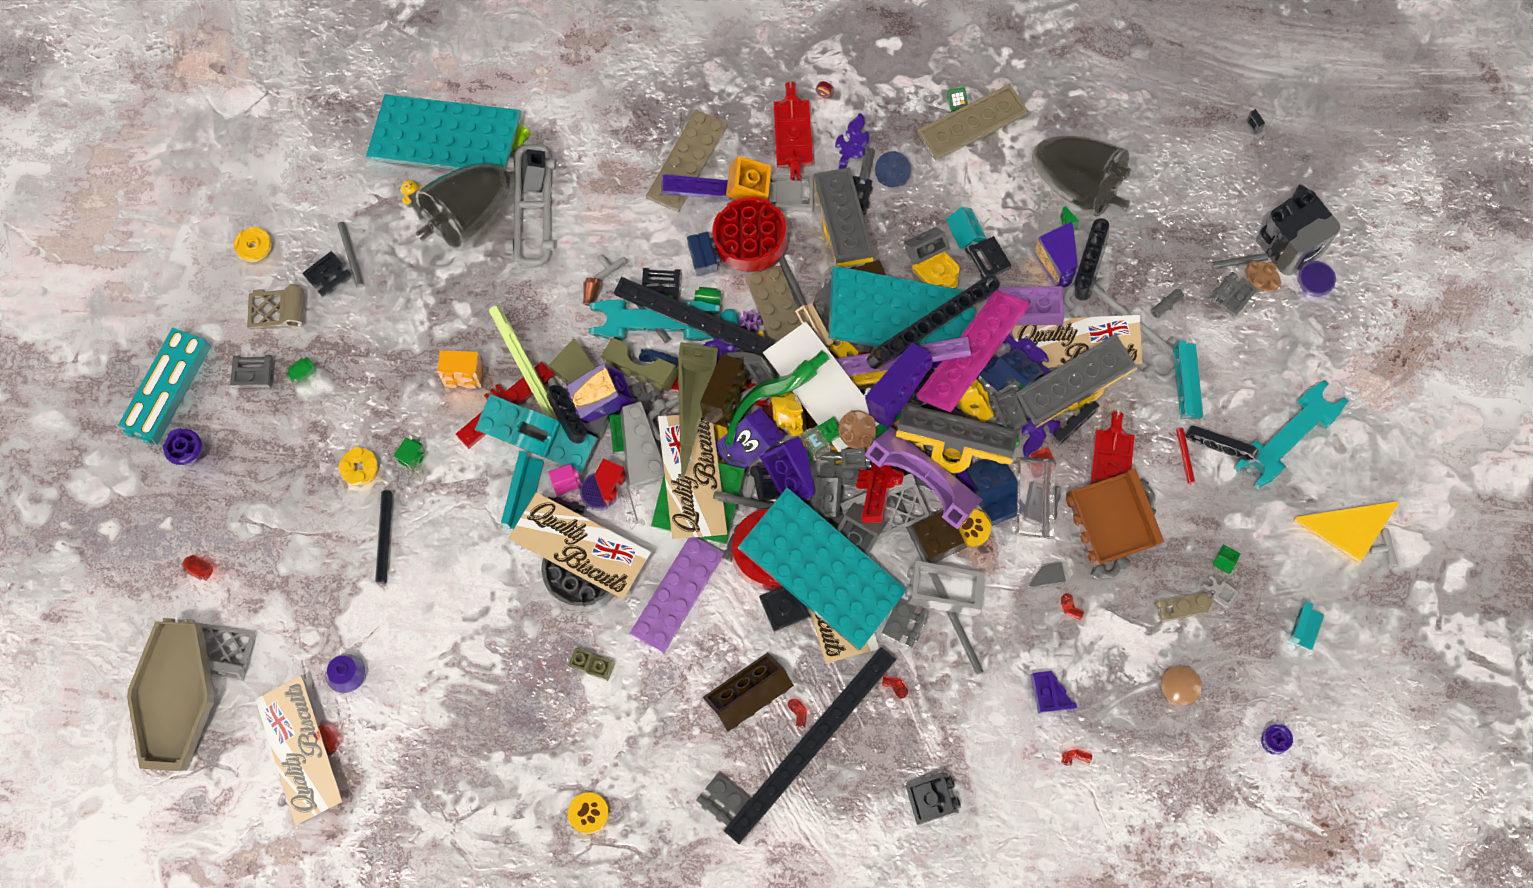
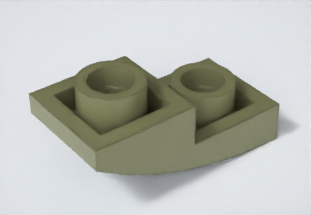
M575 647L568 666L585 674L608 681L615 662Z

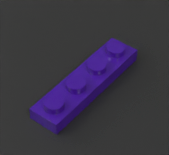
M665 174L661 177L662 194L733 200L726 197L728 180Z

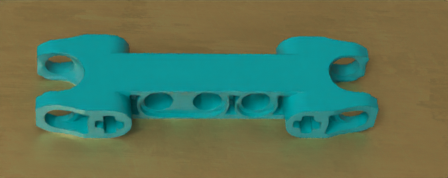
M605 300L590 303L591 311L602 312L607 315L604 325L589 328L590 336L611 340V338L623 340L625 339V331H656L655 329H664L665 332H683V340L685 341L714 339L709 335L648 309H626V301ZM702 301L684 302L709 314L720 313L719 305Z
M1326 380L1312 387L1299 399L1297 404L1303 410L1265 446L1258 440L1252 444V446H1255L1260 451L1255 462L1241 459L1234 467L1237 472L1246 466L1256 467L1260 471V478L1254 485L1257 490L1272 482L1286 468V465L1280 460L1318 423L1327 429L1349 402L1345 397L1337 403L1327 402L1323 398V391L1329 385Z

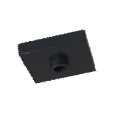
M784 587L759 596L774 633L811 619L807 607Z

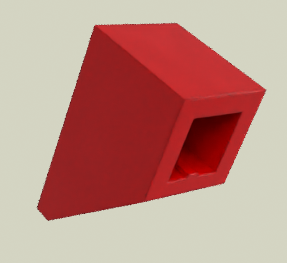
M603 458L595 473V479L604 504L609 507L611 501H615L618 495L617 489L619 485L624 484L627 475L623 466Z

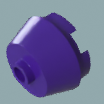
M178 428L167 435L163 451L169 462L176 465H190L199 459L202 442L196 432Z
M352 654L336 656L329 662L325 671V679L328 686L339 693H348L360 687L365 676L363 662Z

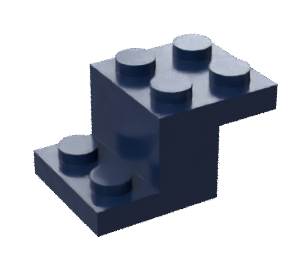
M1015 348L999 358L993 355L979 376L995 390L1000 391L1015 382V380L1025 388L1040 379L1045 372L1040 369L1037 363L1027 358L1023 351Z
M981 459L970 464L965 469L966 474L974 485V493L983 499L979 506L992 526L1027 512V506L1018 493L1017 478L1008 464Z

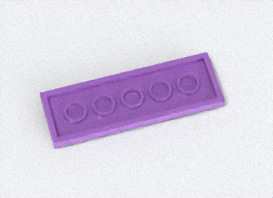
M697 537L688 538L630 631V635L664 654L723 559L724 553Z

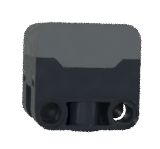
M1304 190L1271 211L1266 220V225L1261 228L1256 237V242L1268 254V257L1282 274L1292 275L1307 263L1321 257L1341 227L1337 219L1316 193L1312 190Z

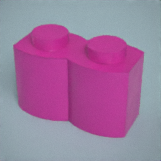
M571 464L548 471L557 497L579 490L578 485L581 484L576 467L572 468Z

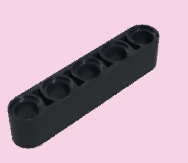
M1103 218L1096 219L1092 224L1075 278L1074 295L1078 300L1090 298L1107 246L1109 222Z

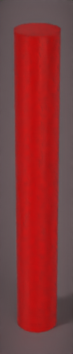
M1178 428L1176 433L1187 483L1190 485L1195 483L1184 428Z

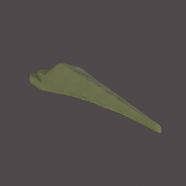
M680 342L677 372L681 479L683 480L702 417L700 401L716 367L718 348Z

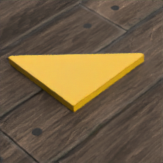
M1395 501L1298 516L1294 522L1360 563L1399 503Z

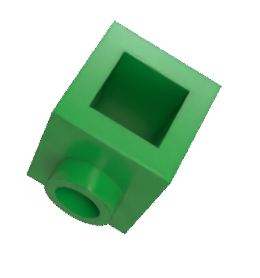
M405 437L393 457L397 463L413 471L417 464H420L425 457L423 444L414 438L410 440Z

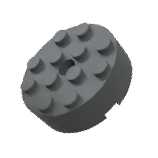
M543 557L541 571L544 584L550 596L562 607L576 612H588L606 605L615 596Z

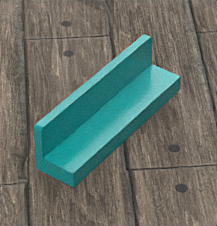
M1178 341L1173 345L1180 419L1203 418V406L1196 344H1186V341Z
M519 451L501 520L503 529L514 530L537 492L544 461L529 457L525 451Z

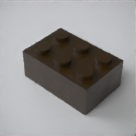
M721 354L700 401L705 421L723 427L726 426L728 421H731L734 413L733 408L735 405H738L741 397L740 392L742 389H745L748 381L745 376L746 369L744 368L743 360Z

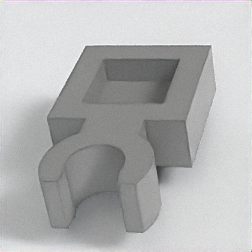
M1209 576L1207 580L1211 582L1212 586L1209 587L1203 584L1202 590L1212 592L1214 595L1211 599L1228 610L1240 592L1224 581L1221 585L1217 584V580Z

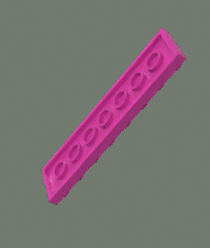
M996 290L960 337H968L971 356L942 360L917 393V399L951 412L1029 308V302Z

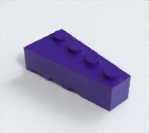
M911 343L868 392L865 400L869 415L874 418L875 422L888 429L890 428L926 373L931 369L933 365L931 352Z

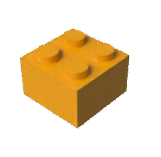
M738 155L729 167L726 197L735 200L742 197L767 199L772 166Z
M440 350L437 372L444 386L448 388L464 386L468 389L482 387L484 366L478 352Z

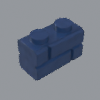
M708 232L688 236L687 244L696 276L717 272V265L720 264L718 253L714 254L713 248H715L713 237L710 238Z

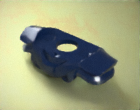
M641 349L639 354L640 361L651 363L660 358L675 365L677 368V357L653 349Z

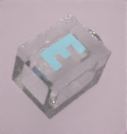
M817 426L807 429L800 436L805 449L814 461L831 452L828 441Z

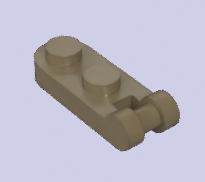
M1196 593L1174 599L1161 600L1156 602L1155 606L1157 610L1159 609V619L1163 623L1203 614L1210 609L1212 602L1207 594ZM1168 607H1171L1172 613H1168Z

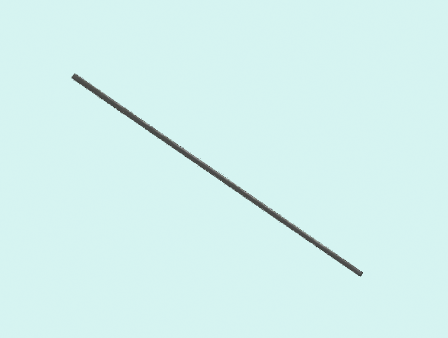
M782 255L778 262L800 307L807 305L784 255ZM891 496L896 506L899 499ZM901 500L897 510L907 513ZM900 514L903 523H905L907 517ZM913 525L906 527L922 562L931 563ZM928 573L939 598L949 599L938 575ZM946 611L976 675L983 673L984 671L956 613Z

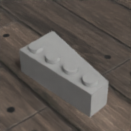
M638 402L624 406L620 416L628 490L662 479L665 472L642 403Z

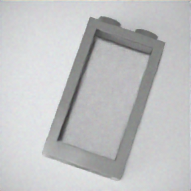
M915 561L912 567H909L907 578H910V584L907 585L905 596L908 597L907 604L971 616H978L982 611L985 573L922 561Z

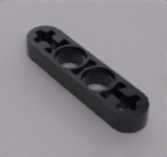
M551 385L546 397L567 437L573 443H583L587 430L579 415L575 412V408L566 391L561 386Z
M1190 426L1185 434L1186 438L1193 443L1248 462H1255L1260 454V451L1255 446L1197 426Z

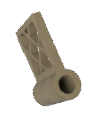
M290 284L285 290L267 292L264 289L253 290V293H249L247 328L250 330L278 326L300 327L303 317V288L297 284ZM275 296H280V301L275 306L270 303ZM263 298L264 301L256 308L254 306V299ZM267 304L271 305L273 308L264 315L261 310ZM276 311L280 313L279 321H271L269 319ZM260 313L263 319L259 323H253V319Z

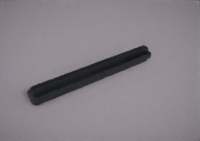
M383 490L381 492L375 582L377 584H385L387 582L392 492L390 490Z

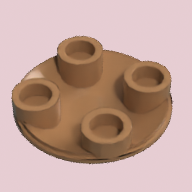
M1252 261L1246 268V276L1249 282L1262 291H1275L1282 283L1276 271L1277 266L1272 262Z
M848 412L839 422L838 431L840 438L851 448H865L873 442L876 436L875 420L865 412Z
M1172 667L1165 672L1161 680L1162 692L1169 703L1173 705L1185 706L1192 704L1201 694V680L1196 672L1188 667Z

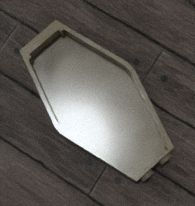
M163 618V622L155 621L129 685L127 700L139 769L187 771L213 706L215 694L203 627L201 624H195V620L183 619L182 623H176L174 618Z

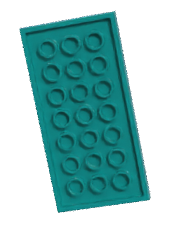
M384 94L366 157L368 160L505 176L522 113L519 109Z
M833 266L831 272L828 338L878 347L964 290ZM975 307L916 345L960 338L975 318Z
M788 488L784 490L737 547L858 651L863 648L906 592L905 587Z

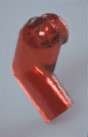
M1063 594L1060 599L1063 612L1081 620L1084 611L1075 608L1071 594Z
M790 699L788 701V708L796 715L795 726L805 728L807 708L800 700Z
M1079 749L1066 751L1061 755V763L1066 766H1071L1072 760L1076 759L1086 763H1090L1092 760L1091 753Z

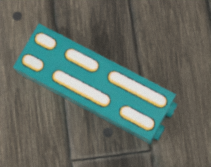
M172 327L118 424L123 430L122 433L131 438L134 436L139 437L140 441L149 445L151 442L159 444L211 348L206 340Z

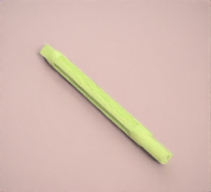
M494 306L490 308L489 312L544 415L559 421L546 397L547 391L501 307Z

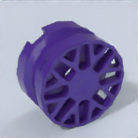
M1282 724L1271 725L1261 736L1262 747L1272 755L1283 754L1293 743L1291 731Z

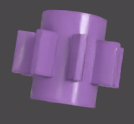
M753 309L748 312L743 311V317H739V323H742L740 327L758 332L757 326H762V321L758 320L760 313L755 314Z

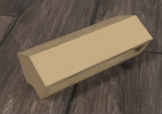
M812 303L803 305L795 311L801 324L807 322L827 349L833 346V341L828 338L829 334Z

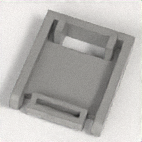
M771 175L769 185L770 203L779 208L781 212L813 211V175H801L802 179L797 181L796 175L795 181L790 180V175ZM802 187H809V198L802 197Z

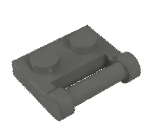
M233 356L230 386L232 388L270 387L273 356ZM264 364V367L240 368L241 365Z

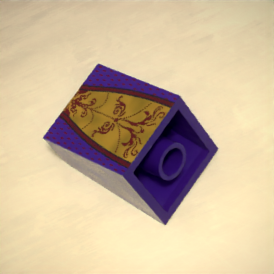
M1072 222L1040 236L1034 252L1053 285L1062 286L1063 288L1072 283L1078 266Z
M605 363L567 385L568 396L576 407L575 412L579 415L580 419L588 422L621 410L624 406L636 403L622 371Z

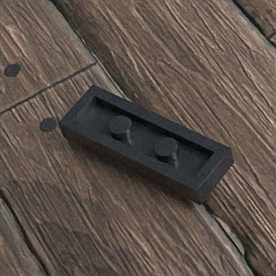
M1095 400L1091 404L1086 403L1079 410L1080 414L1070 417L1063 429L1060 427L1054 432L1052 444L1056 448L1063 444L1098 411L1100 405Z

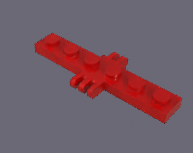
M542 361L534 367L543 385H546L550 378L555 377L554 373ZM524 376L507 391L500 384L495 385L499 391L498 393L493 388L489 390L492 395L518 406H521L533 396ZM486 393L483 396L488 400L489 394ZM482 412L455 434L468 449L486 435L475 430Z
M873 463L871 470L859 471L856 488L867 489L862 513L863 523L883 522L889 488L903 483L904 473L896 471L892 465L878 467Z

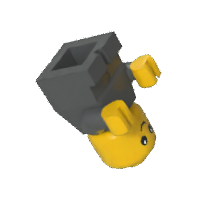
M406 180L400 188L401 193L404 195L402 201L406 207H412L414 213L421 220L435 211L433 203L428 198L430 190L425 184L423 185L424 187H419L415 180Z

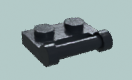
M994 236L975 245H970L965 249L966 254L970 255L981 273V279L988 275L996 276L1012 267ZM978 251L981 252L991 270L986 269L977 254Z
M643 268L642 285L666 296L672 295L673 299L678 300L681 270H649V268ZM649 277L674 278V280H652Z
M758 465L752 466L750 468V475L754 477L758 500H777L780 493L773 480L763 478V475H769L767 469Z

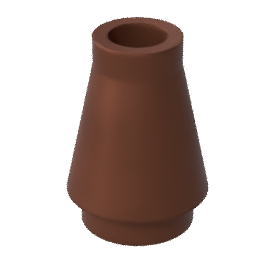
M586 278L585 282H583L584 305L590 306V303L595 302L601 288L600 280Z

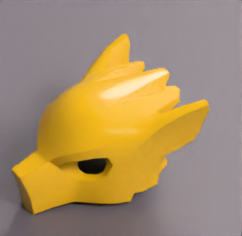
M975 379L958 402V406L964 413L976 416L981 422L985 423L990 418L995 417V414L990 405L988 392Z
M792 392L770 396L773 407V421H776V426L781 427V429L786 428L791 436L805 438L802 429L803 409L799 398Z

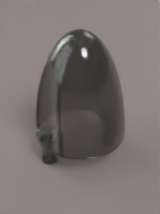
M1079 136L1050 137L1042 140L1034 147L1032 162L1037 173L1053 191L1071 204L1096 217L1102 215L1111 205L1123 211H1127L1129 208L1130 200L1116 195L1119 186L1124 179H1127V176L1129 177L1131 168L1128 167L1129 152L1127 149L1104 141Z
M492 162L470 164L453 170L418 190L415 194L416 202L427 221L424 227L415 232L417 237L424 233L419 240L423 242L430 235L436 233L450 247L459 251L463 250L489 226L503 207L511 186L508 170L502 165Z

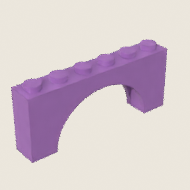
M890 427L872 443L865 456L878 467L883 465L897 466L924 481L936 493L943 505L944 513L942 518L958 529L975 511L983 499L909 440L896 437L897 431Z

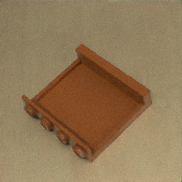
M1136 468L1127 471L1125 474L1076 490L1071 489L1066 493V503L1073 511V521L1080 529L1081 542L1086 545L1088 550L1087 558L1090 563H1093L1094 567L1159 546L1164 542Z

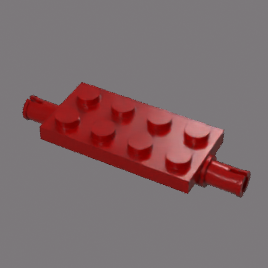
M791 81V88L790 82L785 83L786 96L784 99L773 102L777 168L790 167V180L795 181L796 174L797 181L802 179L801 167L813 166L809 100L798 98L796 95V83Z
M1117 411L1111 413V427L1108 430H1096L1090 485L1132 470L1135 435L1126 434L1122 429L1124 417L1122 412H1119L1118 417Z

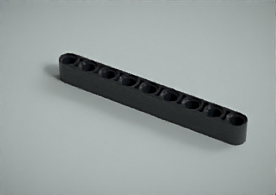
M993 275L986 276L888 339L867 357L868 365L873 369H879L900 356L911 343L918 344L989 298L999 288V280Z

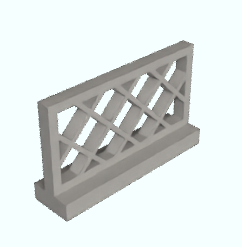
M912 473L903 477L901 485H894L893 488H889L888 497L893 496L899 500L895 509L889 506L885 507L894 511L890 521L884 520L889 526L887 531L881 533L878 539L930 517ZM911 487L916 494L913 501L902 497L904 491ZM866 493L840 503L844 516L853 503L864 508ZM901 500L912 504L908 514L897 510ZM914 505L922 508L923 516L917 518L910 515ZM895 513L907 517L904 524L897 525L892 523Z
M195 622V624L202 625L203 631L209 630L212 633L211 636L205 638V644L213 639L218 643V646L207 651L211 675L243 681L246 674L244 670L256 633ZM223 633L231 636L230 639L222 644L217 639ZM243 636L249 637L248 643L239 647L236 640ZM234 642L238 649L226 654L223 648ZM221 649L225 656L219 660H213L210 655ZM241 653L243 656L241 663H232L230 658Z

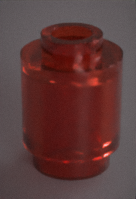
M195 555L187 556L182 562L183 572L199 580H208L213 572V566L209 562Z
M325 724L319 725V731L313 736L320 741L321 735L326 753L329 756L338 750L339 742L329 727H326Z

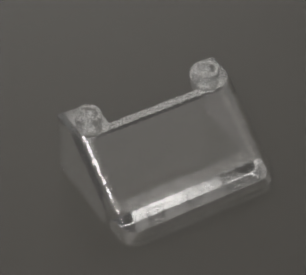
M1016 457V461H1013L1012 469L1013 473L1018 474L1017 518L1012 519L1011 530L1015 531L1014 534L1019 536L1053 539L1055 460L1049 457Z

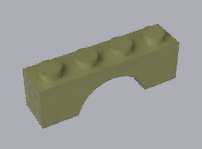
M611 338L601 355L605 364L621 370L623 375L630 377V375L636 377V380L643 384H646V382L652 384L651 386L658 391L663 389L669 392L678 377L675 365L660 358L648 365H637L632 362L633 352L628 344Z

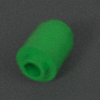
M699 287V290H695L694 301L720 305L722 291L717 290V288Z
M308 357L300 358L286 368L288 371L286 375L292 383L294 381L299 383L311 375L312 371L316 368Z

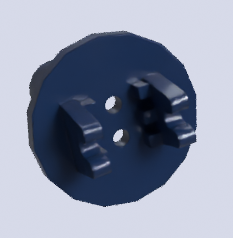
M886 152L876 162L875 175L878 182L884 186L891 188L902 186L910 177L911 164L908 158L900 152Z

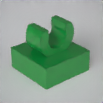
M834 416L817 426L828 444L840 437L838 431L839 424Z

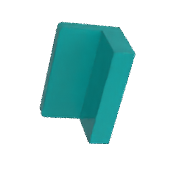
M960 207L946 218L960 249L966 248L972 242L979 243L987 239L972 208Z
M1306 601L1300 607L1288 642L1312 650L1324 614L1313 610L1314 604Z

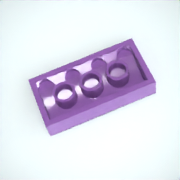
M1062 286L999 287L997 291L1029 302V308L1016 325H1063Z

